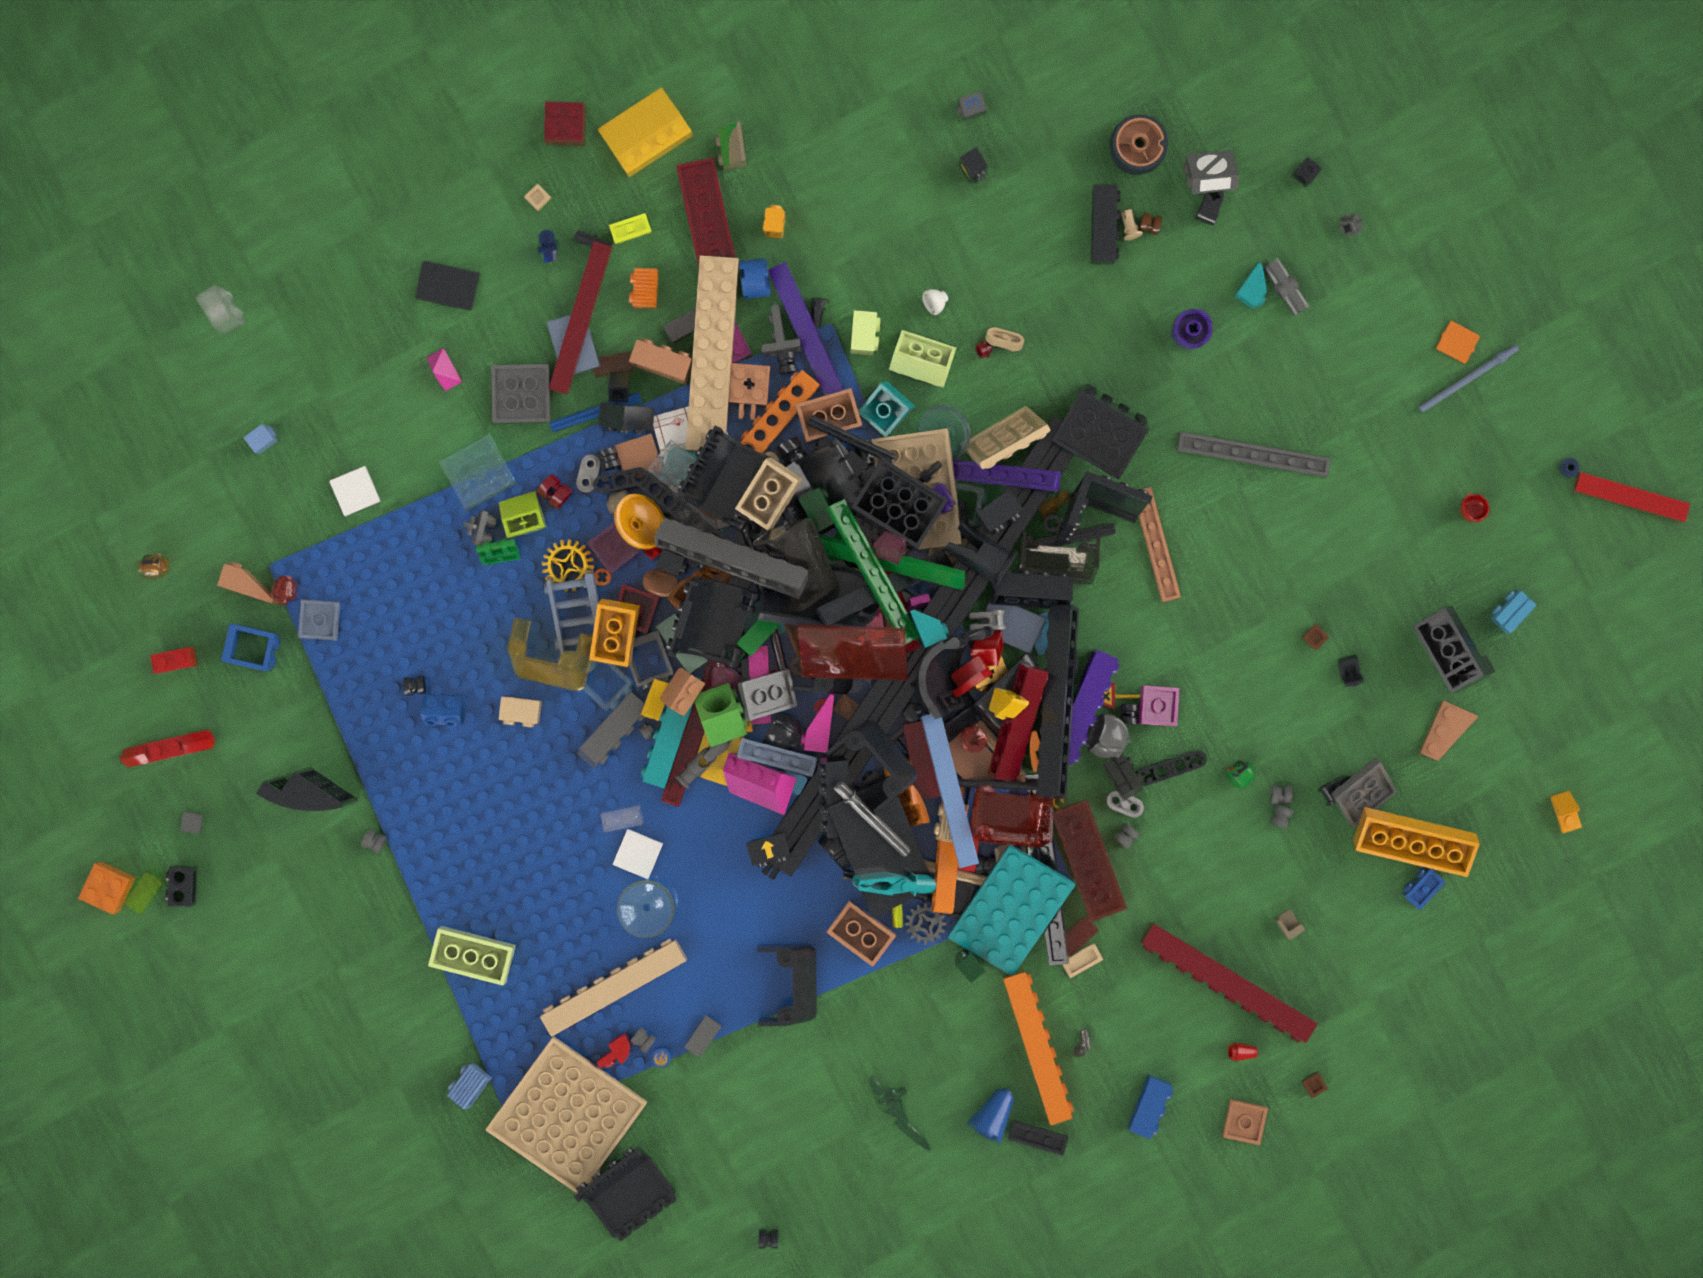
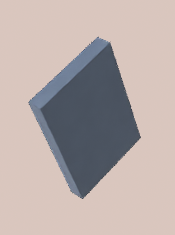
M571 315L547 322L557 359ZM589 328L575 374L600 367Z
M990 600L985 612L1005 610L1003 624L1006 625V629L1002 630L1003 642L1031 653L1045 618L1017 606L991 605ZM982 618V621H981L980 624H986V623H988V622H989V619H988V618Z

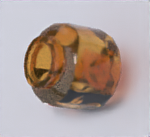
M146 554L143 556L142 561H139V572L143 573L146 579L163 578L169 572V561L162 554Z

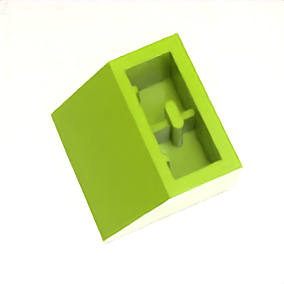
M536 491L499 502L501 519L508 539L547 528Z

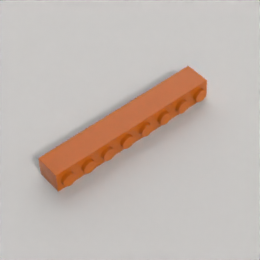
M1021 970L1013 975L1002 976L1049 1123L1054 1125L1073 1119L1071 1115L1074 1112L1071 1101L1067 1102L1065 1097L1068 1094L1065 1083L1061 1084L1059 1076H1062L1059 1064L1055 1065L1053 1059L1056 1058L1054 1047H1049L1048 1040L1051 1039L1047 1028H1043L1042 1021H1045L1042 1010H1038L1036 1006L1039 1000L1036 992H1032L1030 985L1033 984L1030 973L1026 974L1025 970Z

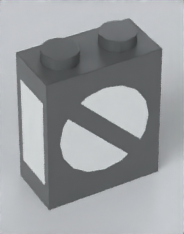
M1232 150L1186 154V162L1183 163V174H1187L1186 185L1190 187L1192 194L1238 190L1239 172Z

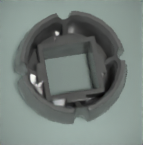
M1102 713L1096 718L1097 724H1094L1090 729L1087 739V746L1089 747L1087 749L1101 758L1114 756L1119 758L1130 740L1128 728L1118 717Z

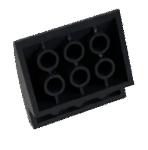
M881 458L849 508L871 548L911 557L920 547L948 498L886 459Z
M313 768L295 771L289 780L283 776L265 780L256 792L257 795L267 801L303 811L333 810L351 805L359 800Z

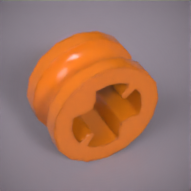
M598 569L594 573L597 585L606 586L611 582L612 578L608 570ZM600 572L607 574L605 577L607 581L604 583L603 581L601 583L598 581V574Z

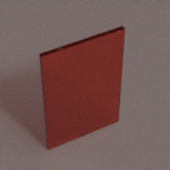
M798 625L803 677L907 680L905 628Z

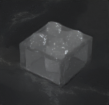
M214 285L195 296L216 331L226 335L244 324L242 311L239 307L234 306L232 303L234 300L233 296L223 287L220 288Z
M670 440L647 468V471L679 496L678 486L682 480L685 481L688 476L687 470L691 463H695L696 459L673 440Z

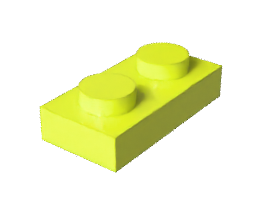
M646 213L609 225L615 244L652 233Z

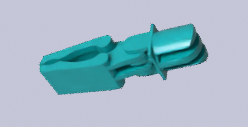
M889 872L854 875L852 879L853 886L859 891L884 895L910 892L916 896V893H932L936 889V883L930 876L926 874H913L912 872H910L909 876ZM877 882H889L883 883L881 885H874V883Z

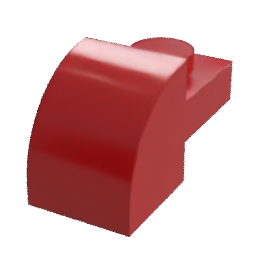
M624 1032L608 1044L611 1051L600 1057L596 1062L600 1069L604 1066L606 1068L616 1063V1058L620 1064L627 1059L631 1050L630 1037L627 1032Z

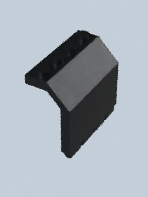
M831 442L786 466V468L803 478L785 510L789 515L790 522L796 527L800 539L806 546L813 544L818 534L823 535L835 528L836 525L834 523L817 533L798 500L799 495L820 485L821 489L825 488L830 496L828 501L831 505L845 499L850 507L863 487L857 476L851 478L850 475L855 472L848 459L841 460L845 454L839 444L833 446Z
M639 1146L634 1149L632 1147L628 1148L622 1153L623 1157L618 1161L616 1158L607 1164L608 1168L603 1172L601 1170L597 1171L591 1176L592 1180L586 1184L584 1181L577 1186V1191L574 1194L578 1202L584 1200L591 1207L612 1237L615 1238L617 1236L620 1241H623L632 1234L629 1226L636 1231L648 1222L644 1215H647L651 1220L662 1212L663 1208L660 1203L667 1208L677 1200L674 1195L676 1190L652 1158Z

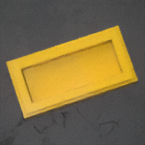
M654 678L641 715L655 720L660 719L665 706L660 697L668 686V682Z

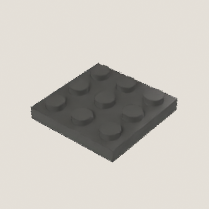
M549 364L491 365L492 423L551 422Z
M1375 758L1367 763L1359 772L1352 775L1343 785L1337 787L1331 795L1348 824L1354 828L1359 824L1364 807L1376 810L1395 795L1397 790L1382 763Z

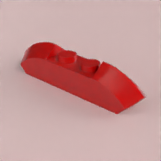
M204 730L125 748L119 760L129 768L213 748L215 737L210 730Z

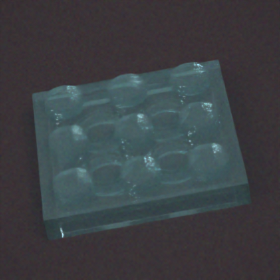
M490 434L439 462L466 511L517 484Z

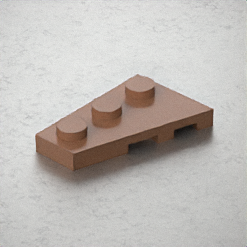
M1441 701L1419 753L1438 761L1478 716L1446 701Z

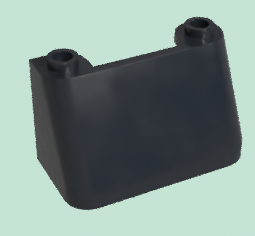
M1028 652L1023 654L1017 660V663L1013 664L990 689L982 694V697L970 705L974 713L997 737L1003 719L995 717V713L988 710L994 689L1000 688L1012 691L1020 663L1040 667Z

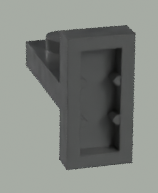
M779 305L771 306L772 312L769 313L770 324H774L775 331H771L773 343L761 345L764 358L777 356V354L784 352H802L800 339L785 341Z

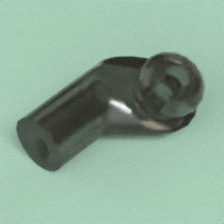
M1089 1029L1079 1031L1081 1041L1073 1049L1076 1057H1083L1091 1048Z

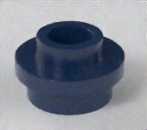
M1567 458L1560 464V472L1565 477H1574L1579 472V463L1573 458ZM1569 464L1573 466L1572 471H1569L1567 468Z

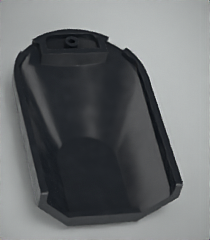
M773 552L768 553L770 557L783 559L789 564L801 566L808 570V581L799 599L762 586L757 615L758 620L848 632L868 625L875 618L879 609V603L825 627L816 612L817 608L868 585L863 574L847 566Z

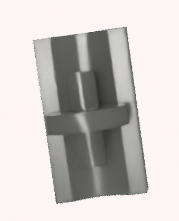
M479 510L477 521L476 517L471 516L469 523L463 522V526L468 527L466 534L472 536L473 533L471 544L481 545L487 541L491 543L492 535L483 532L485 525L495 527L496 517L488 514L486 511Z

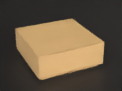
M538 183L524 196L537 211L552 199Z

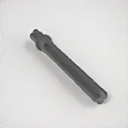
M841 781L834 786V790L843 797V802L853 807L896 851L904 857L910 853L911 849L856 795L855 790H851Z

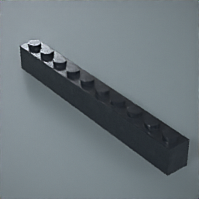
M1072 604L1050 605L1048 613L1049 630L1046 634L1048 645L1045 651L1046 668L1044 670L1049 673L1048 681L1043 690L1044 702L1041 708L1042 725L1040 726L1041 744H1039L1038 748L1040 759L1037 765L1038 782L1036 783L1037 796L1044 799H1067L1079 608Z

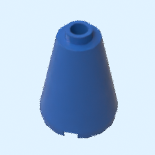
M1002 1088V1090L997 1089L968 1120L967 1125L969 1127L973 1125L974 1131L991 1141L996 1139V1143L1000 1144L1013 1105V1093L1005 1088Z

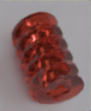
M968 726L961 734V742L969 752L978 753L986 745V735L978 726ZM972 735L976 737L977 742L971 741L970 737Z

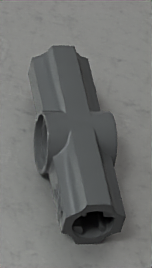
M1278 258L1263 268L1274 284L1273 287L1280 299H1284L1294 316L1309 307L1298 290L1299 286L1296 280L1287 273Z

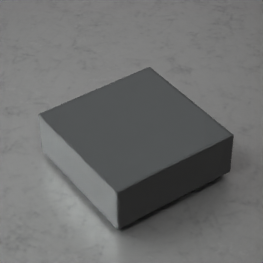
M183 812L180 831L201 834L204 814Z

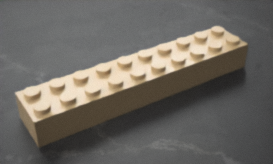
M700 256L686 450L698 451L700 446H704L707 441L705 438L710 429L713 430L715 425L722 428L724 433L727 434L739 258Z

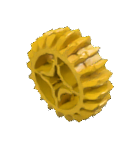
M568 539L567 545H565L564 540H560L561 547L554 543V551L551 548L547 549L551 555L544 554L543 556L548 559V563L542 562V565L548 566V569H544L542 572H549L550 575L548 576L552 577L553 583L565 582L566 577L574 571L580 573L577 579H582L588 568L594 569L593 565H588V562H592L594 559H587L586 557L591 552H583L586 548L585 545L578 548V541L572 546V540ZM571 550L565 559L556 558V555L561 551ZM576 553H579L583 560V568L575 564ZM570 560L573 567L577 568V570L568 568L566 571L563 564L559 562L568 563ZM553 563L561 567L560 579L554 573Z

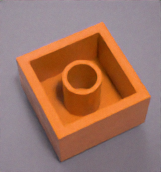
M102 861L94 863L78 899L114 915L121 911L136 877Z

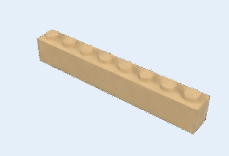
M669 938L660 943V948L656 950L651 948L644 952V957L639 960L635 957L628 961V966L623 969L619 966L610 971L611 975L604 979L601 976L594 980V985L587 988L585 985L578 989L575 996L570 997V995L562 998L559 1000V1005L554 1007L552 1004L544 1008V1013L540 1018L550 1036L556 1035L684 963L687 957L676 939L671 941Z

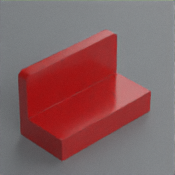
M980 655L951 674V678L958 687L952 691L956 698L992 675V672Z

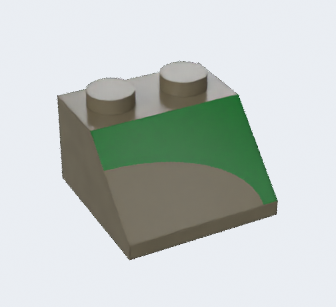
M735 122L719 128V135H715L717 147L721 146L722 153L718 154L719 165H723L724 171L747 168L741 123Z

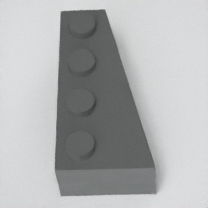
M630 692L580 747L577 754L594 769L599 763L603 765L609 758L607 754L612 749L615 751L622 743L620 741L624 735L628 737L635 729L633 727L637 720L641 722L645 718V716L641 715L644 703Z

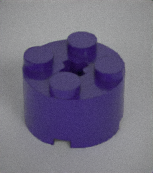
M1190 309L1182 312L1174 320L1171 329V336L1175 343L1186 350L1200 348L1209 341L1213 333L1211 318L1207 313L1199 309ZM1191 326H1194V327H1195V329H1194L1195 332H1193V333H1190V332H1189V330H1190L1189 327H1191Z

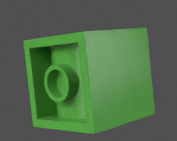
M729 683L701 692L694 700L710 747L747 735L745 727L748 726L745 715H740L744 713L741 703H736L739 700L735 689L731 690Z

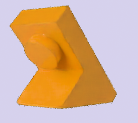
M1570 791L1550 796L1561 832L1566 833L1582 828L1577 811H1580V808Z

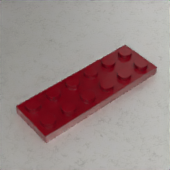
M714 157L676 165L698 267L700 256L736 258Z

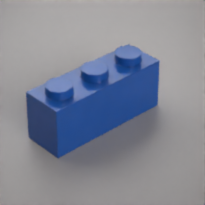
M1148 1074L1127 1128L1129 1131L1151 1139L1152 1135H1156L1159 1128L1158 1120L1164 1116L1166 1110L1164 1106L1166 1100H1169L1173 1093L1170 1082Z

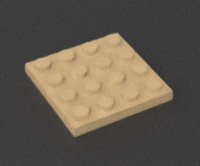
M1025 406L965 440L960 445L983 470L993 467L1001 459L1009 458L1018 449H1025L1032 441L1044 438L1047 435L1046 433L1051 430L1046 422Z

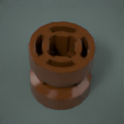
M1144 212L1140 221L1139 231H1149L1152 235L1157 236L1161 227L1162 217H1153L1149 213Z

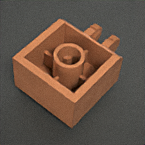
M731 363L728 402L729 404H739V419L744 417V405H751V420H755L756 406L768 405L770 366ZM747 381H752L755 386L754 388L751 386L752 389L748 390L744 384L748 383Z

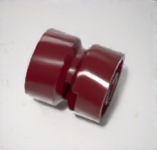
M552 473L543 481L536 492L544 499L549 498V503L558 510L568 500L573 490L566 484L561 485V480Z

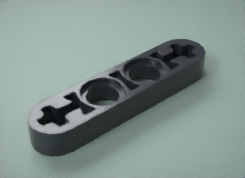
M1192 751L1141 768L1135 773L1143 772L1147 775L1151 773L1149 769H1152L1156 779L1152 780V776L1147 777L1146 782L1142 783L1143 786H1147L1201 768L1206 764L1207 757L1201 751ZM1196 754L1202 756L1203 759L1200 760V764L1192 762L1190 763L1192 767L1189 768L1185 757L1192 760L1195 759ZM1177 760H1182L1185 763V767L1181 771L1176 770L1174 767ZM1159 766H1164L1167 770L1163 777H1159L1156 774V769Z

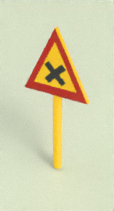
M1114 682L1111 684L1109 691L1104 692L1102 699H1104L1103 705L1116 711L1115 698H1140V695H1115Z

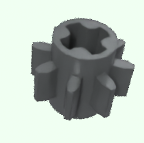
M1348 212L1339 220L1342 223L1339 229L1345 236L1352 234L1355 237L1358 232L1364 229L1361 226L1363 219H1361L1358 213L1351 215Z

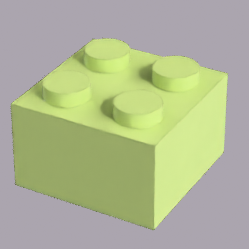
M854 311L851 354L874 355V351H878L879 337H875V333L879 332L880 318H877V312Z

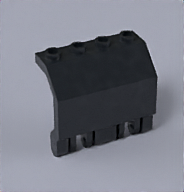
M715 425L713 430L710 429L705 438L707 441L704 446H700L698 449L697 459L695 463L690 464L685 481L682 480L680 482L678 495L696 508L744 531L747 523L735 517V515L746 521H749L750 518L735 508L765 459L771 457L734 440L725 434L722 428Z

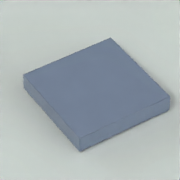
M301 599L298 638L338 641L340 602Z

